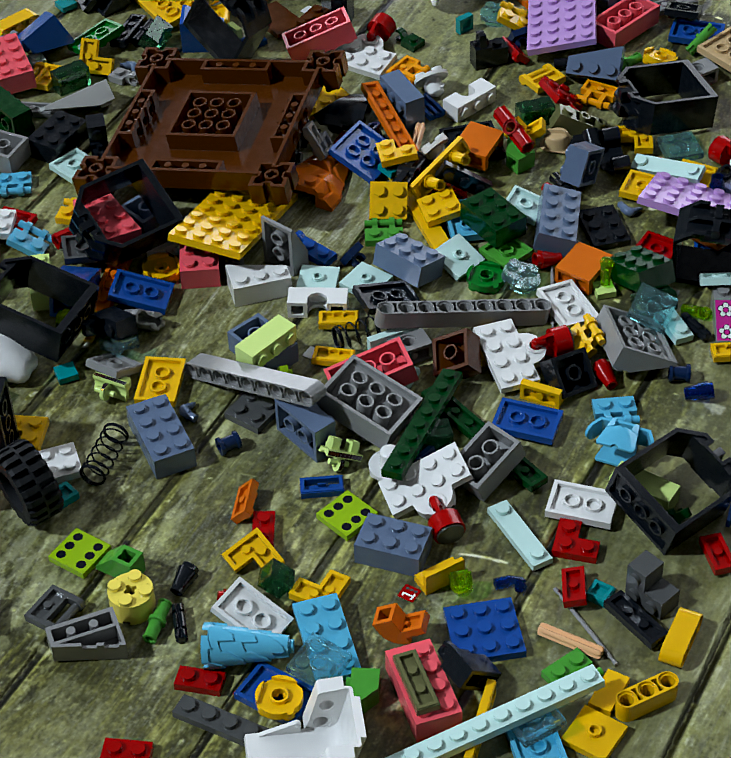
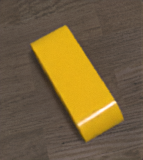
M25 8L0 20V36H5L12 30L21 33L39 15Z
M683 607L678 609L660 649L658 661L682 669L699 632L703 614Z
M664 671L620 691L616 695V718L622 722H630L675 701L679 684L678 676L673 672Z

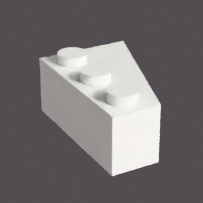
M225 265L227 285L235 307L288 296L289 287H292L291 275L287 265Z

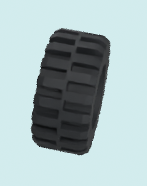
M18 439L0 449V489L18 517L28 526H37L61 512L64 507L62 492L52 471L34 445L28 440Z

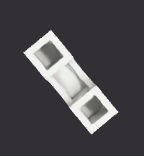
M479 78L469 84L468 96H462L455 92L444 98L443 109L445 110V116L459 123L496 101V86L483 78Z
M289 287L288 318H308L309 311L318 307L324 308L327 311L348 310V288Z

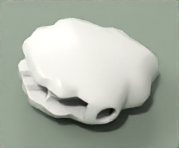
M0 334V377H6L7 382L25 383L36 369L38 358L34 354L35 352L24 348Z

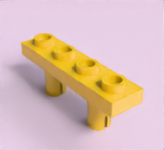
M458 136L409 185L416 199L428 195L433 189L438 191L445 189L446 184L444 180L438 179L435 176V172L445 160L456 165H469L471 158L468 154L471 150L463 137Z

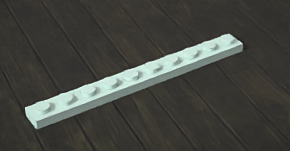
M591 664L385 758H450L605 687V680L595 666Z

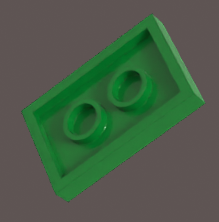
M105 18L74 38L75 42L68 44L67 48L80 55L81 38L100 40L99 48H102L112 39L118 38L125 31V28L122 24Z

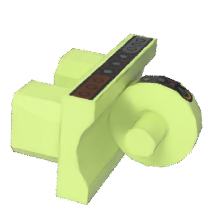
M99 372L93 374L95 380L94 391L99 393L101 400L107 401L110 397L123 401L129 399L130 377L125 376L115 379Z
M329 435L326 444L320 445L319 451L333 457L328 458V464L332 465L335 472H341L343 467L349 466V461H345V459L362 462L363 455L358 453L359 441L346 439L345 447L342 449L340 448L342 439Z

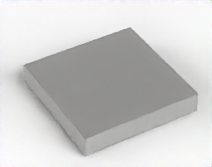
M114 351L88 358L85 366L115 379L139 373L143 368L142 363Z

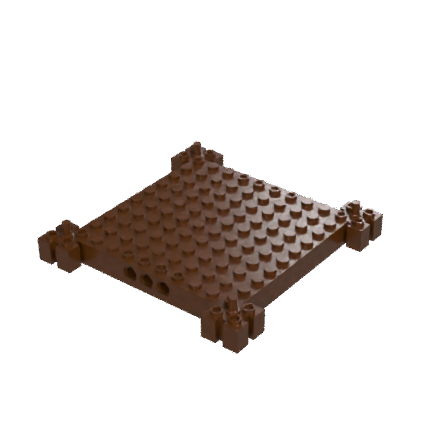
M146 47L141 55L143 60L139 59L135 66V72L141 86L101 159H99V156H85L80 164L81 170L77 169L72 178L78 195L80 186L143 158L163 188L249 191L252 203L267 204L270 200H273L276 206L289 205L293 196L292 191L296 189L299 182L296 165L289 161L302 135V128L307 123L323 86H325L326 92L340 89L343 82L342 77H345L348 70L345 50H331L330 53H325V50H310L307 60L181 58L178 48L165 47L164 51L159 50V47Z

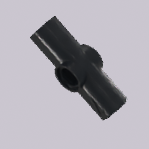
M417 151L418 160L400 164L396 171V177L392 182H408L409 188V185L419 176L421 169L426 163V157L422 152Z

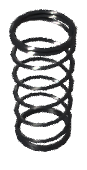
M368 315L365 322L358 318L355 325L347 322L345 329L341 325L333 326L332 337L336 347L345 348L344 339L338 327H341L345 332L347 344L351 348L352 344L347 333V325L350 323L354 327L358 343L361 345L362 340L357 330V321L360 320L365 325L366 334L369 337L371 334L367 327V318L371 317L373 321L374 318ZM375 325L377 334L381 333L380 328ZM337 334H338L339 339H340L341 347H340V345H339V343H338Z
M107 423L104 426L100 437L95 442V446L92 447L91 453L87 456L86 462L83 463L79 470L81 478L86 483L94 486L104 484L106 476L110 473L108 468L114 466L113 460L118 459V452L123 449L122 444H125L129 438V434L123 426L117 423ZM107 426H116V427L120 428L122 431H124V433L121 432V431L118 430V429H115V428H107V429H106V427H107ZM106 430L120 432L124 435L125 440L119 441L116 438L110 437ZM102 438H107L113 443L120 444L121 449L115 450L113 447L104 444ZM97 446H105L107 449L116 452V458H111L101 453ZM93 454H100L104 458L111 460L112 465L106 466L102 462L96 461ZM88 462H96L101 467L106 468L107 474H104L99 467L88 464ZM88 467L95 474L103 476V481L97 483L90 480L85 475L84 468Z

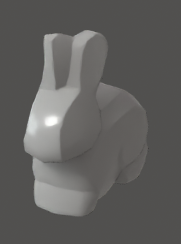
M143 309L125 310L136 315L137 328L155 332L165 326V321L162 320L163 314L160 312Z

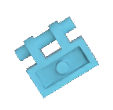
M32 171L1 173L0 196L5 198L8 195L25 196V194L32 193Z
M20 220L17 225L23 230L15 227L6 241V245L28 256L45 254L49 244L44 241L53 242L49 231L41 230L35 227L33 223ZM29 233H32V234L38 236V239H37L36 237L30 235Z
M634 396L592 399L591 406L595 420L605 417L608 419L617 418L632 424L640 423Z

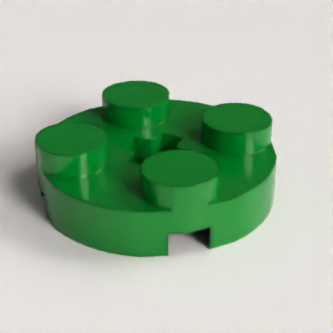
M492 261L479 262V265L475 267L473 264L467 270V283L471 291L494 295L499 292V289L506 282L505 270L503 271L501 265Z

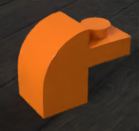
M397 603L377 607L372 626L383 638L390 642L411 644L413 636L426 634L430 614L426 610L405 614Z

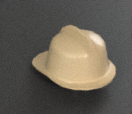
M564 128L546 129L545 138L540 142V148L546 152L565 154L572 137Z

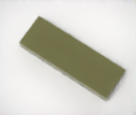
M416 649L393 655V662L416 715L420 716L440 710V702Z

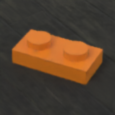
M253 478L238 488L231 520L236 524L249 519L254 512L253 506L258 496L259 482Z

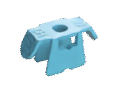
M600 417L593 421L585 431V437L591 440L599 436L596 439V443L603 445L596 454L595 460L616 467L621 461L625 462L634 456L638 445L648 447L654 443L651 430L641 428L638 424L618 420L617 418L608 419Z

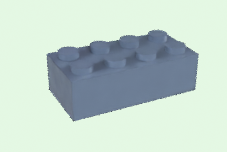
M544 184L538 205L533 244L534 250L560 252L562 257H565L575 246L581 202L580 191Z
M166 394L126 406L128 424L156 479L197 466L195 448Z

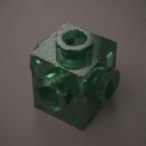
M273 558L260 569L257 586L280 599L293 588L295 584V570Z

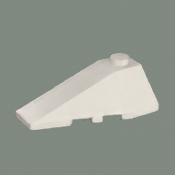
M105 79L40 108V111L92 108L99 105L103 108L110 105V101L115 99Z

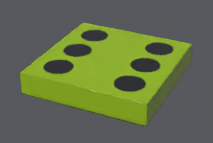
M347 490L317 512L316 519L340 537L349 541L360 532L368 512L379 514L375 509Z
M75 528L48 558L49 562L85 579L112 548L110 544Z

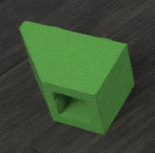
M508 136L506 167L519 175L535 166V151L532 149L525 154L521 153Z
M125 544L108 551L95 566L97 570L115 578L133 569L141 571L142 574L146 571L143 552Z
M352 667L351 677H346V686L353 688L354 696H360L363 714L377 705L380 700L381 672L378 668Z

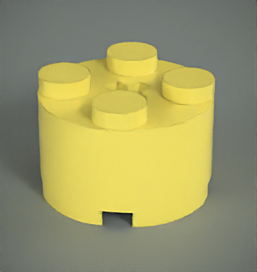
M133 569L108 582L107 595L110 607L113 606L119 623L141 624L148 620L150 614H153V610L156 607L153 583L141 571Z

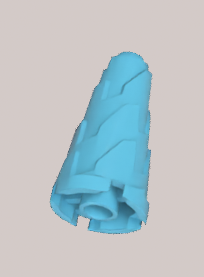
M204 622L202 630H208L207 635H201V663L205 664L203 666L204 670L226 669L227 666L244 665L254 662H269L272 659L287 658L295 650V641L290 639V635L272 633V631L229 626L227 623Z

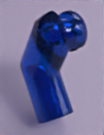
M507 575L493 579L496 590L515 586L517 593L527 590V581L524 577Z

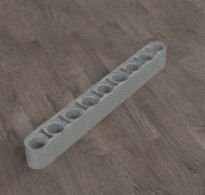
M543 298L384 301L377 304L374 324L381 329L477 327L512 319L515 326L545 325L548 322L552 304Z
M204 353L198 354L184 365L187 375L192 379L306 407H311L327 394L325 385L317 379Z

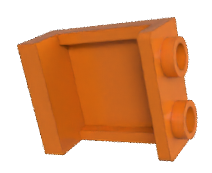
M470 121L460 135L471 150L468 154L471 161L467 166L486 171L489 157L497 146L502 147L504 132Z
M578 241L555 267L554 282L559 283L572 279L581 292L589 296L593 291V282L604 270L609 271L607 259L613 257V255Z

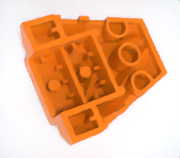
M313 155L296 165L299 178L296 190L315 195V205L317 208L333 212L341 202L342 190L345 188V180H347L350 169L330 155L322 161H319L318 157Z

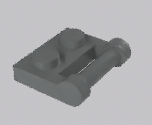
M52 584L24 614L25 621L45 630L46 627L71 620L78 611L81 612L86 607V603L80 597ZM67 604L71 605L56 623L51 622Z

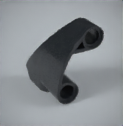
M351 94L328 104L318 111L314 117L319 125H325L329 131L340 134L344 130L348 131L359 120L366 123L365 113L373 109L364 94Z
M618 126L600 130L593 127L584 130L582 134L573 135L569 145L587 141L605 148L599 168L611 174L630 171V158L628 154H623Z

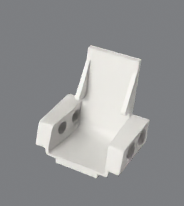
M343 676L317 680L302 715L304 728L301 729L300 720H294L259 733L245 734L246 758H358L367 738L360 696H354L351 686H344Z

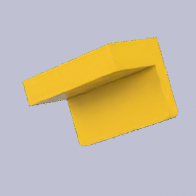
M524 378L520 383V399L560 409L564 401L562 399V389Z
M452 556L415 574L414 581L427 596L464 578L465 560L463 557L455 560Z

